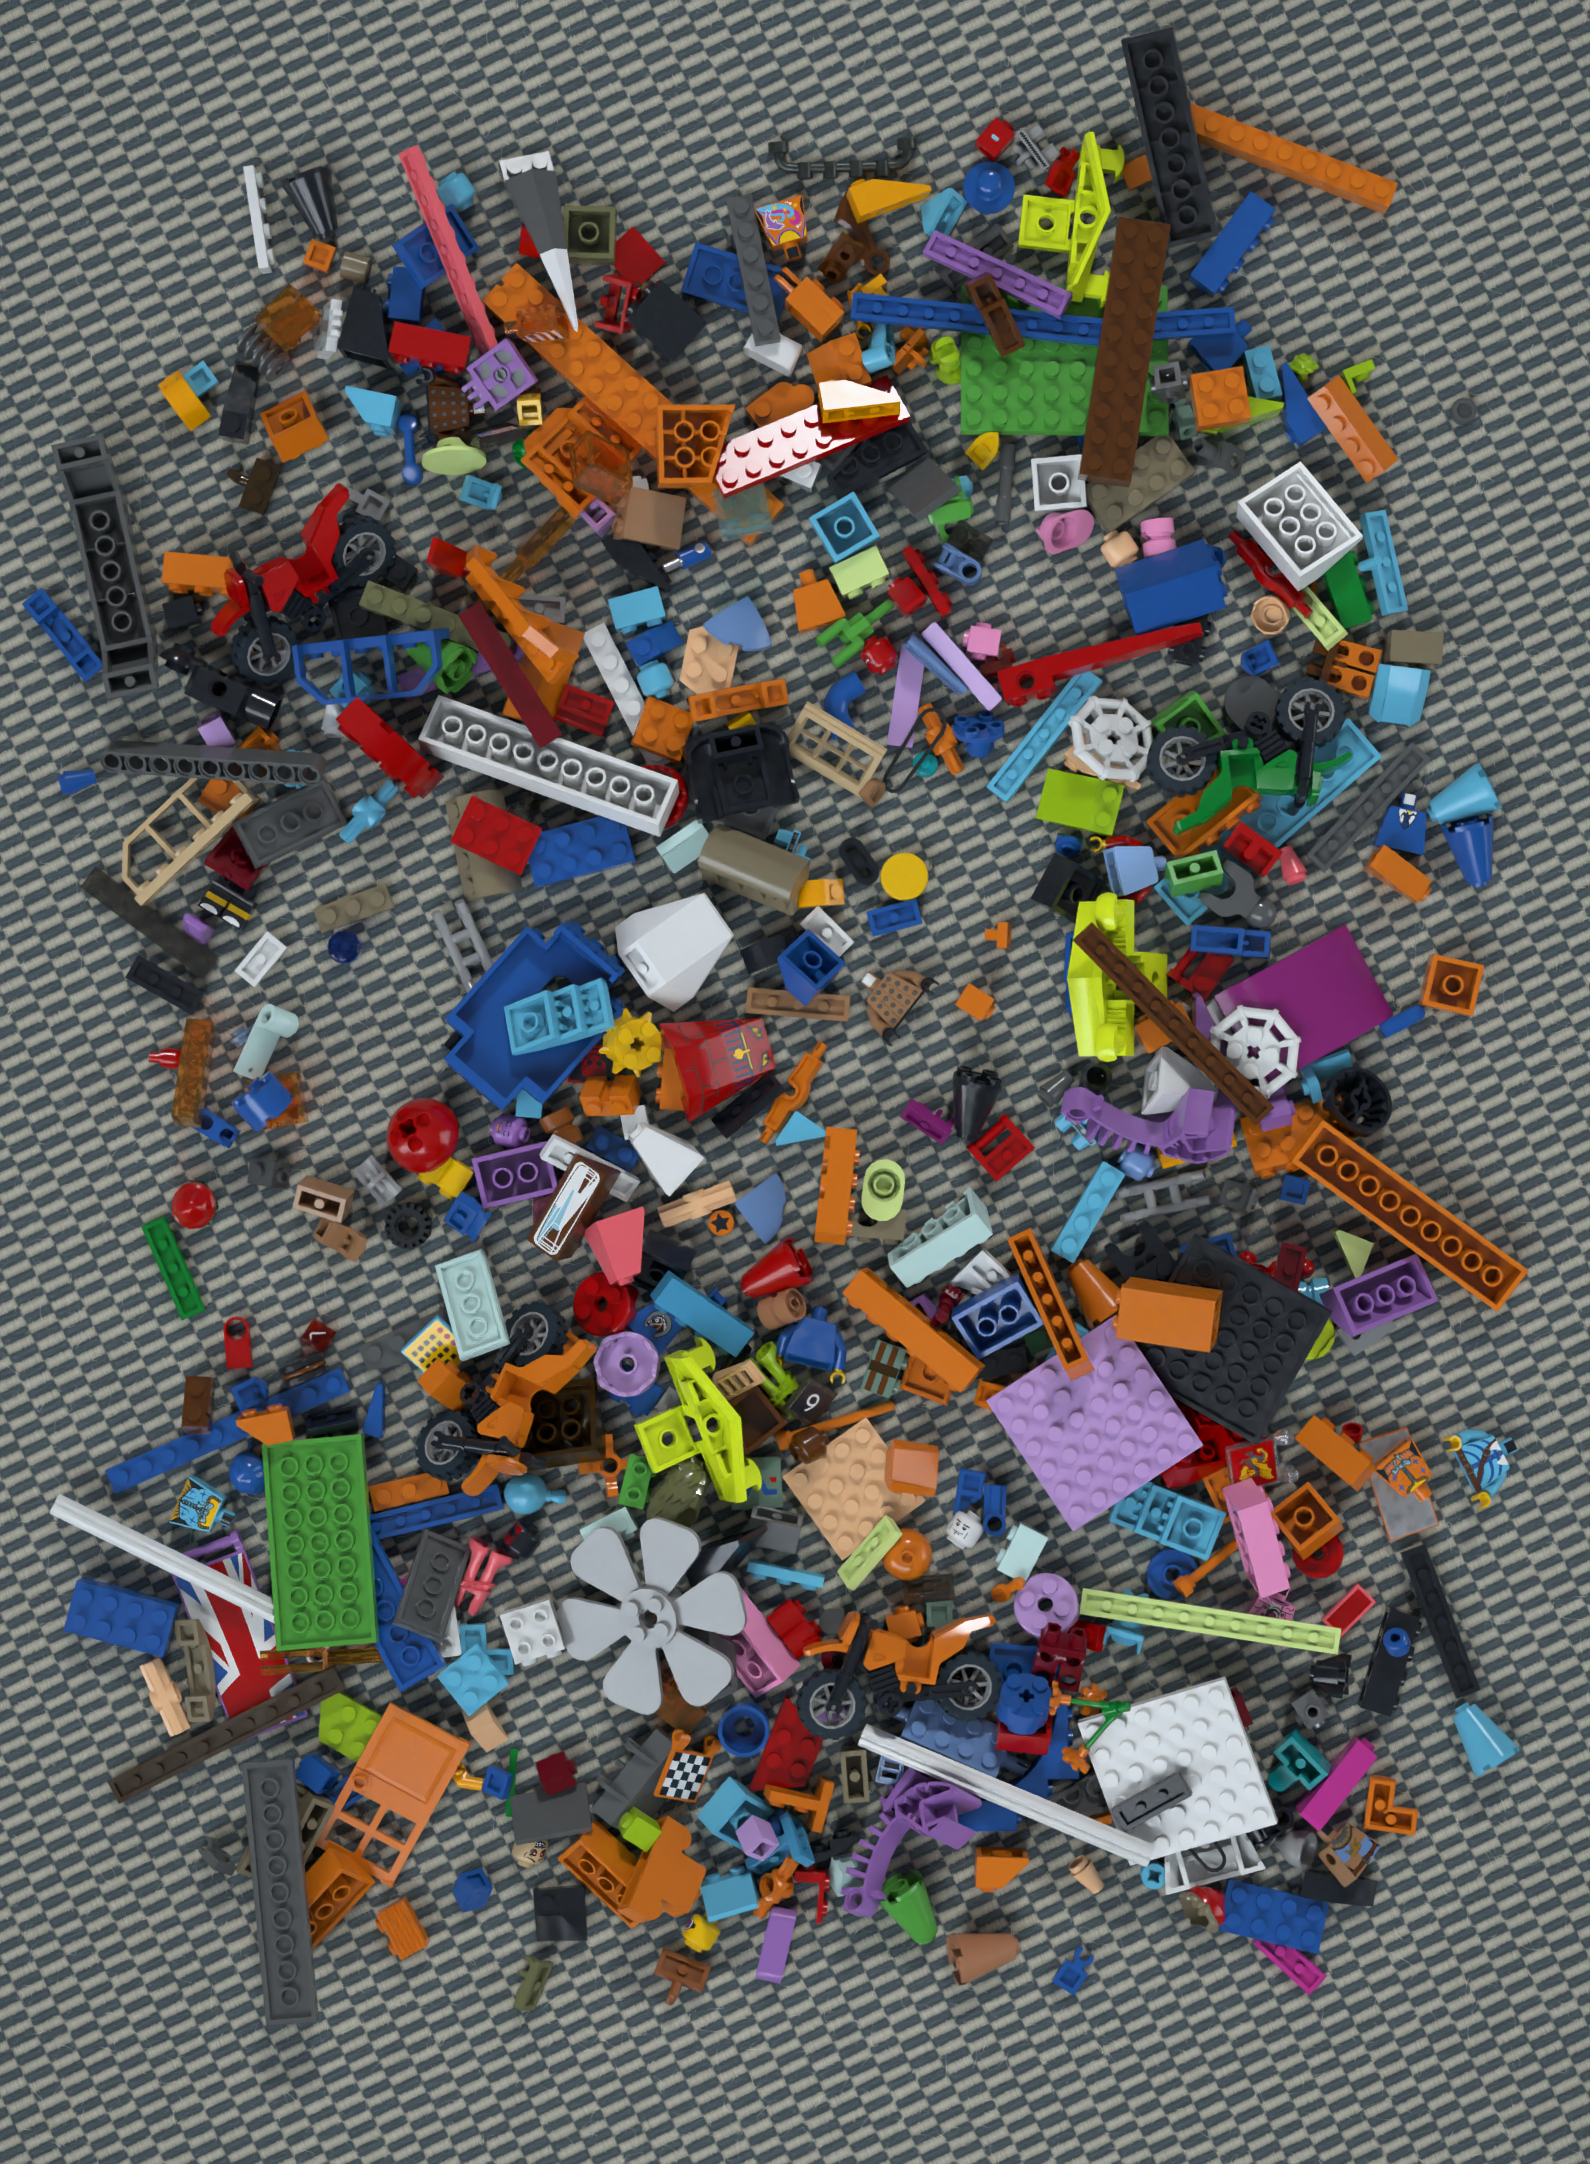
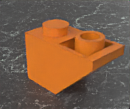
M281 1403L269 1405L266 1407L267 1410L259 1412L256 1409L244 1410L236 1419V1425L267 1446L293 1441L295 1437L289 1406L282 1407Z

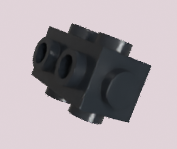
M1205 614L1175 624L1173 627L1200 622L1204 636L1208 637L1211 622L1207 621L1209 614ZM1204 636L1169 647L1167 655H1171L1170 662L1196 667L1198 661L1203 662L1206 647L1202 646Z

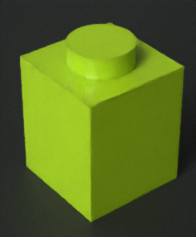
M634 1806L621 1817L618 1826L623 1838L645 1852H648L662 1833L656 1820Z

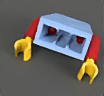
M1094 836L1089 840L1100 841L1099 848L1090 850L1093 853H1099L1103 850L1111 892L1117 895V900H1134V905L1140 903L1151 892L1152 884L1158 882L1157 872L1165 871L1166 858L1162 855L1154 857L1150 846H1143L1141 841L1130 836L1106 837V840H1101V838Z

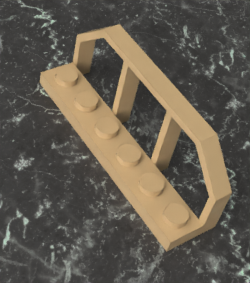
M190 778L123 842L122 879L137 894L134 899L140 906L150 905L153 902L152 899L183 870H187L190 867L189 864L216 839H219L222 833L232 825L233 821L237 820L246 810L259 801L258 797L243 781L233 782L244 794L238 793L229 802L232 806L225 812L223 810L219 811L211 819L212 824L184 794L200 779ZM180 799L207 829H200L192 837L194 842L190 846L186 847L184 845L176 852L155 830L152 824ZM146 830L174 861L169 865L167 863L163 864L155 872L157 877L153 881L149 882L147 880L139 887L130 877L131 844Z

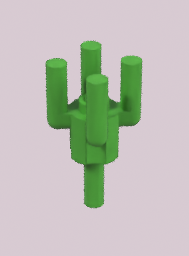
M887 599L865 617L858 612L849 620L841 618L817 636L815 642L822 648L839 636L846 647L831 660V663L837 669L862 650L864 640L875 632L871 625L893 609L894 605Z

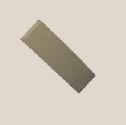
M199 1619L175 1620L177 1645L184 1646L190 1695L185 1696L188 1722L212 1721L215 1708L216 1684L213 1657L206 1632Z

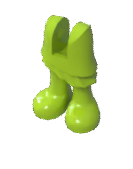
M942 336L932 343L929 352V362L932 365L939 364V367L935 370V376L945 384L956 385L961 382V356L954 339L949 336Z
M771 1341L764 1344L757 1351L755 1357L777 1380L776 1386L763 1373L753 1358L747 1360H751L766 1378L764 1382L758 1385L768 1394L769 1400L777 1409L790 1418L796 1412L790 1409L791 1405L785 1400V1397L791 1393L796 1400L803 1389L797 1382L796 1377L791 1375L790 1370L784 1371L776 1361L777 1347Z

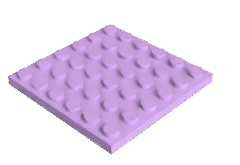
M1114 1316L1081 1337L1095 1368L1094 1371L1071 1381L1064 1371L1058 1355L1055 1354L986 1400L1072 1531H1075L1203 1446L1136 1343L1116 1338L1117 1330H1113Z

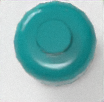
M926 751L920 752L915 756L913 768ZM932 753L927 755L916 770V775L928 778L935 774L938 769V760Z

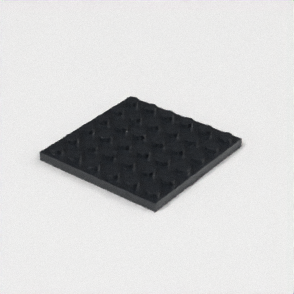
M1195 1233L1168 1282L1223 1290L1217 1342L1210 1353L1134 1342L1170 1396L1257 1445L1333 1311Z

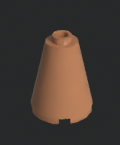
M952 1933L946 1938L949 1964L952 1963L956 1970L952 1971V1974L958 1986L966 1985L1015 1960L1017 1953H1020L1019 1942L1010 1933Z

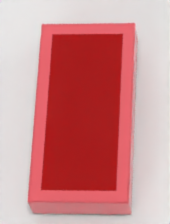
M1356 1583L1321 1620L1327 1626L1341 1628V1638L1376 1601Z

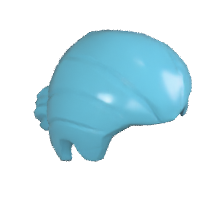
M524 1474L513 1477L506 1484L504 1498L512 1511L518 1514H530L539 1510L546 1501H553L557 1504L565 1503L566 1492L562 1489L547 1490L545 1482L540 1477L534 1474Z

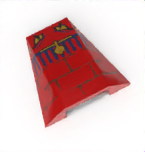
M762 1018L659 1024L665 1047L672 1049L685 1096L681 1097V1102L688 1123L776 1068Z

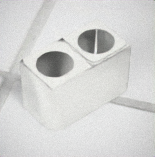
M751 334L743 348V352L783 375L791 376L801 354L802 345L780 334L781 341L779 343L755 346L753 334Z

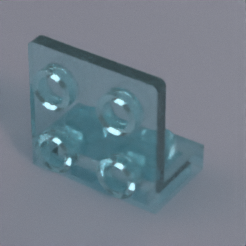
M763 483L726 499L723 498L719 489L712 491L723 542L773 531Z

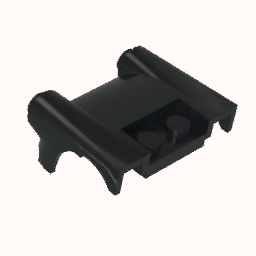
M774 721L690 738L681 747L698 824L720 820L727 815L770 806L777 808L799 803L800 795L795 784L790 762L789 738L785 731L783 732L782 726L776 725Z

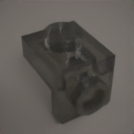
M959 520L947 542L963 554L982 561L993 539L979 532L967 522Z

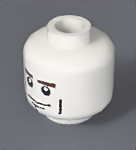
M970 1510L967 1514L958 1511L946 1526L947 1539L962 1550L965 1547L972 1548L984 1532L983 1526L979 1523L981 1518Z

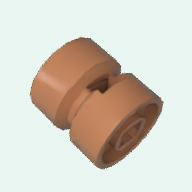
M788 1288L780 1291L778 1294H772L760 1299L757 1305V1312L761 1323L766 1328L773 1330L804 1318L806 1303L802 1294L797 1289Z

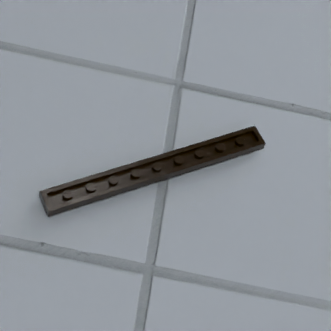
M336 1665L126 1770L107 1782L118 1804L324 1701L345 1690L347 1687Z

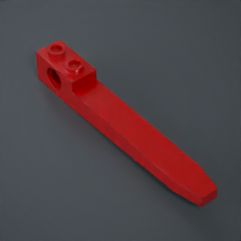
M1200 622L1176 626L1046 656L999 670L997 674L1007 705L1020 707L1027 704V700L1037 698L1038 700H1043L1051 697L1052 693L1057 692L1056 681L1173 647L1202 637L1204 634ZM1033 679L1034 684L1031 688H1022L1024 680Z

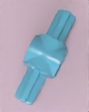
M387 780L373 796L365 795L352 809L354 817L339 833L340 837L350 844L365 827L368 829L375 827L385 816L386 809L384 806L399 791L398 786L391 780Z

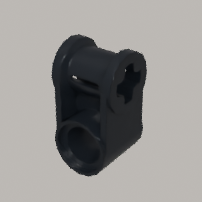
M1272 1804L1276 1815L1280 1811L1282 1812V1818L1275 1825L1249 1832L1253 1839L1252 1845L1254 1848L1258 1849L1268 1845L1274 1838L1293 1826L1295 1817L1290 1809L1279 1804Z

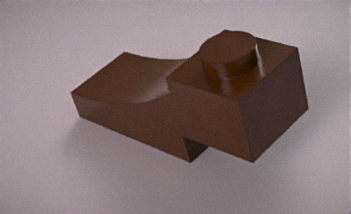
M985 272L963 283L999 355L1004 357L1026 346L991 273Z

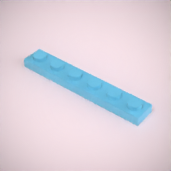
M1091 671L1073 676L986 786L987 789L1008 804L1068 728L1070 717L1076 715L1086 704L1088 697L1094 695L1103 681Z

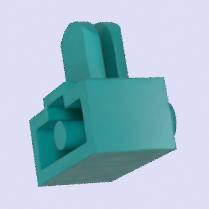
M1295 1727L1275 1747L1273 1753L1280 1761L1270 1769L1268 1783L1274 1790L1281 1792L1288 1789L1299 1779L1310 1791L1328 1775L1331 1764Z

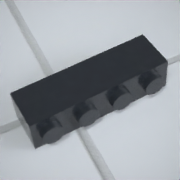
M1386 1605L1357 1704L1360 1708L1391 1717L1392 1711L1397 1710L1400 1696H1397L1399 1687L1404 1686L1407 1678V1672L1404 1670L1407 1661L1411 1662L1414 1655L1413 1640L1414 1637L1419 1636L1422 1622H1419L1420 1617L1417 1614ZM1391 1628H1402L1409 1636L1411 1642L1410 1650L1401 1657L1390 1655L1383 1644L1384 1634Z

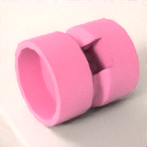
M1155 518L1140 522L1141 537L1146 539V542L1142 544L1144 559L1176 548V540L1171 538V535L1175 533L1173 518Z

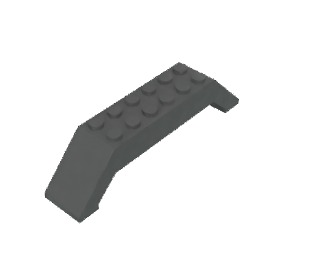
M103 434L51 445L56 469L70 504L102 650V679L107 700L159 689L157 638L125 493Z

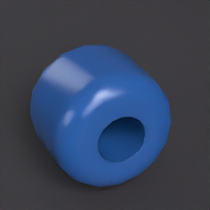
M1391 1628L1384 1634L1383 1644L1390 1655L1401 1657L1410 1650L1411 1642L1409 1636L1402 1628Z

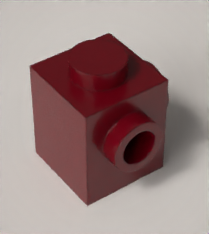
M564 1751L535 1762L540 1782L548 1796L577 1785L575 1774L578 1773L576 1763L573 1758L569 1760Z

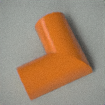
M1370 1775L1363 1828L1415 1836L1418 1809L1393 1806L1396 1780L1386 1776Z

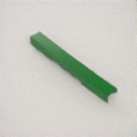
M511 1748L508 1772L513 1774L514 1777L508 1799H506L507 1817H512L510 1796L515 1795L518 1749Z

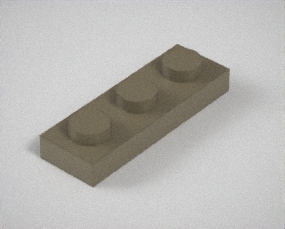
M385 883L317 907L313 911L320 931L323 934L394 909L395 906L388 886Z

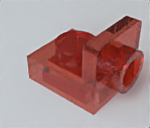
M1005 643L1000 644L1003 659L999 660L998 657L989 658L983 661L984 665L980 666V673L985 679L997 676V671L1012 667V664L1016 663L1012 648L1007 649Z

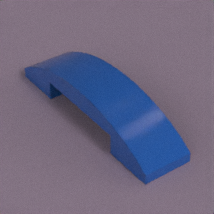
M40 588L22 603L85 683L102 670L101 659L43 588Z

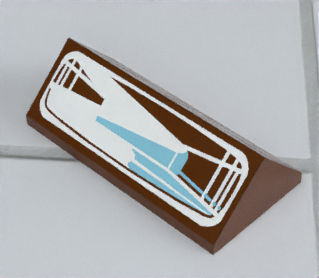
M575 1153L530 1231L527 1240L555 1261L571 1258L583 1239L585 1230L590 1227L621 1173L620 1170Z

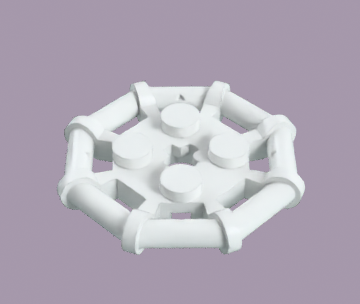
M1088 697L1086 704L1075 716L1070 717L1068 722L1072 730L1074 756L1079 757L1103 781L1106 778L1127 779L1131 782L1137 781L1140 774L1146 769L1147 754L1153 742L1151 728L1153 724L1151 720L1145 719L1128 703V699L1124 697L1121 699ZM1102 709H1116L1114 714H1103ZM1090 713L1095 719L1091 725L1085 722ZM1083 733L1086 734L1087 745H1084ZM1142 733L1144 747L1138 745L1137 735ZM1111 735L1117 742L1113 744L1112 740H1108L1107 737ZM1096 753L1100 757L1099 761L1092 755ZM1133 755L1141 758L1135 765H1132L1129 760ZM1110 765L1121 766L1122 769L1110 768Z
M1239 1005L1234 1012L1209 1030L1211 1032L1210 1042L1219 1051L1221 1039L1228 1041L1227 1056L1224 1057L1244 1077L1259 1079V1086L1254 1087L1266 1099H1269L1271 1094L1289 1080L1297 1077L1299 1043L1302 1041L1300 1036L1297 1037L1281 1017L1279 1010L1250 1008ZM1249 1018L1267 1020L1265 1026L1249 1025ZM1240 1020L1243 1028L1234 1035L1226 1032V1030ZM1273 1024L1286 1039L1282 1041L1277 1039L1270 1030ZM1251 1045L1253 1048L1258 1046L1260 1048L1258 1052L1260 1057L1257 1059L1254 1056L1250 1058L1248 1056V1046ZM1282 1047H1288L1287 1064L1280 1062ZM1275 1068L1282 1072L1268 1084L1265 1078L1266 1075Z

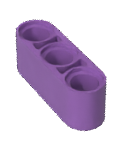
M777 1906L771 1907L755 1978L781 1984L797 1911Z

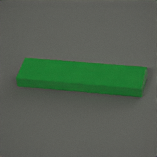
M161 1217L141 1226L181 1320L207 1310L167 1217Z

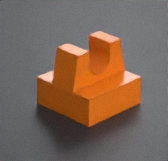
M998 922L997 930L985 929V940L997 941V948L1011 949L1012 923Z

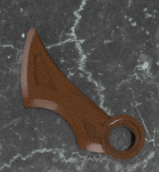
M857 177L853 182L860 180L861 177ZM846 191L837 209L834 222L845 227L853 240L864 244V248L856 258V261L866 269L868 274L872 277H877L879 274L884 276L890 269L889 256L885 251L877 249L867 220L857 224L847 199ZM874 257H881L884 259L885 265L880 270H874L870 266V261Z

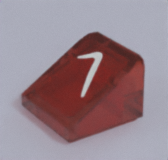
M314 1318L299 1341L324 1353L337 1332Z

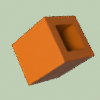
M970 983L967 984L955 1003L956 1007L980 1022L983 1018L988 1020L996 1008L992 1004L995 1000L994 998Z

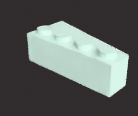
M971 1187L963 1192L965 1197L955 1204L953 1201L945 1207L947 1211L938 1219L931 1218L928 1220L921 1233L918 1235L912 1233L888 1253L890 1268L907 1288L913 1284L920 1283L927 1275L935 1270L942 1269L948 1262L956 1257L963 1256L969 1249L977 1244L984 1243L993 1235L987 1207Z

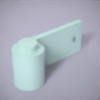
M272 1004L265 1005L256 1019L233 1071L253 1080L257 1077L261 1078L279 1037H291L298 1030L299 1022L297 1015Z

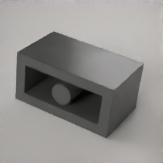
M753 1504L748 1530L763 1525L768 1527L766 1533L754 1547H765L777 1550L780 1553L796 1554L804 1515Z

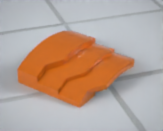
M585 396L573 408H556L543 422V425L536 428L524 440L526 455L521 459V462L558 498L556 501L573 517L577 518L622 474L643 448Z

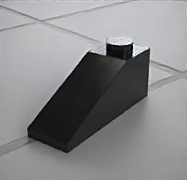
M235 364L222 411L218 434L224 441L249 445L261 375L258 372V367Z

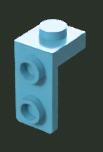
M1348 1049L1317 1059L1300 1068L1302 1080L1300 1081L1301 1089L1304 1095L1309 1094L1313 1104L1323 1100L1319 1081L1333 1077L1344 1068L1353 1067Z

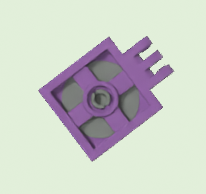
M505 338L466 368L473 379L461 389L464 393L471 388L474 389V392L467 396L469 401L476 397L480 398L473 405L475 410L489 401L495 411H498L538 382V379L510 338Z

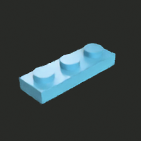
M750 1558L747 1572H750L753 1578L766 1580V1577L769 1576L777 1578L776 1582L780 1584L791 1585L792 1582L802 1584V1588L814 1591L817 1590V1587L823 1588L824 1574Z

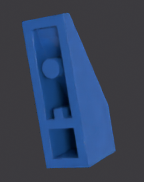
M1285 362L1279 368L1280 385L1283 394L1282 403H1284V426L1287 429L1284 433L1291 444L1295 443L1299 448L1323 433L1327 426L1308 401V395L1288 363Z

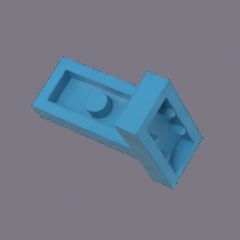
M789 1812L781 1815L779 1818L784 1834L777 1837L780 1845L763 1862L753 1857L745 1859L747 1869L763 1876L781 1865L789 1853H791L794 1861L805 1867L814 1864L815 1859L800 1818Z

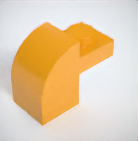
M179 370L158 384L162 394L190 431L212 417Z
M842 879L807 880L799 890L797 909L844 905Z

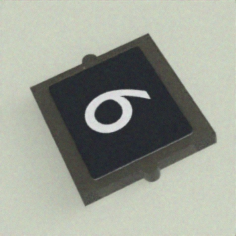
M807 1375L799 1387L792 1391V1396L782 1407V1410L811 1426L817 1422L823 1413L827 1412L828 1406L838 1393Z

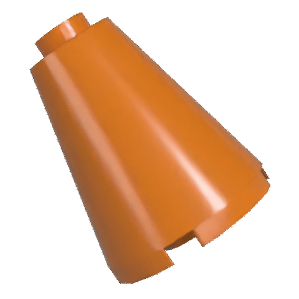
M1080 1258L1069 1266L1071 1270L1067 1274L1087 1326L1091 1331L1095 1326L1118 1314L1120 1305L1116 1304L1117 1290L1120 1288L1089 1259L1083 1261Z

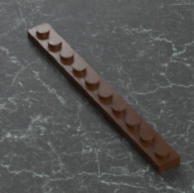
M1092 922L1073 939L1080 949L1254 1125H1257L1275 1108Z

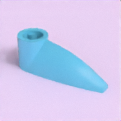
M875 324L868 350L862 352V361L869 373H874L895 364L893 325Z

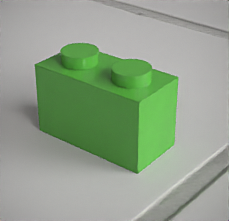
M1217 850L1166 862L1164 876L1172 898L1221 886L1224 872Z

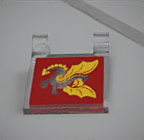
M1283 1428L1274 1434L1261 1437L1257 1445L1246 1441L1225 1447L1230 1485L1252 1478L1257 1486L1261 1485L1262 1487L1280 1482L1297 1481L1299 1473L1297 1470H1294L1292 1465L1284 1466L1279 1470L1276 1445L1292 1444L1294 1442L1293 1433H1290L1289 1429Z

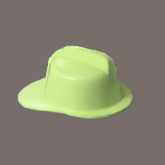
M888 1159L878 1160L872 1163L866 1170L861 1200L865 1213L871 1219L888 1221L894 1218L901 1209L905 1174L896 1162Z

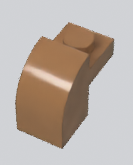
M321 1217L312 1234V1237L318 1242L338 1251L353 1262H357L358 1258L364 1253L368 1241L366 1235L349 1225Z

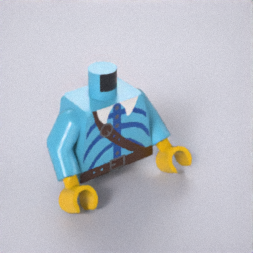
M1465 1429L1453 1436L1443 1437V1441H1450L1451 1443L1450 1448L1446 1449V1452L1453 1451L1472 1490L1476 1493L1480 1491V1493L1471 1497V1501L1477 1499L1481 1501L1480 1507L1477 1508L1478 1510L1488 1507L1491 1503V1498L1498 1492L1506 1479L1507 1470L1510 1469L1505 1457L1518 1451L1513 1439L1509 1437L1498 1443L1494 1435L1487 1434L1484 1430Z

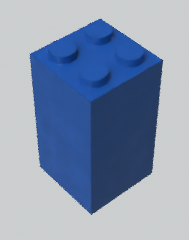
M1203 539L1114 568L1124 607L1136 636L1154 632L1226 608L1224 597H1227L1228 594L1224 582L1221 581L1222 570L1219 561L1215 558L1212 547L1207 548Z

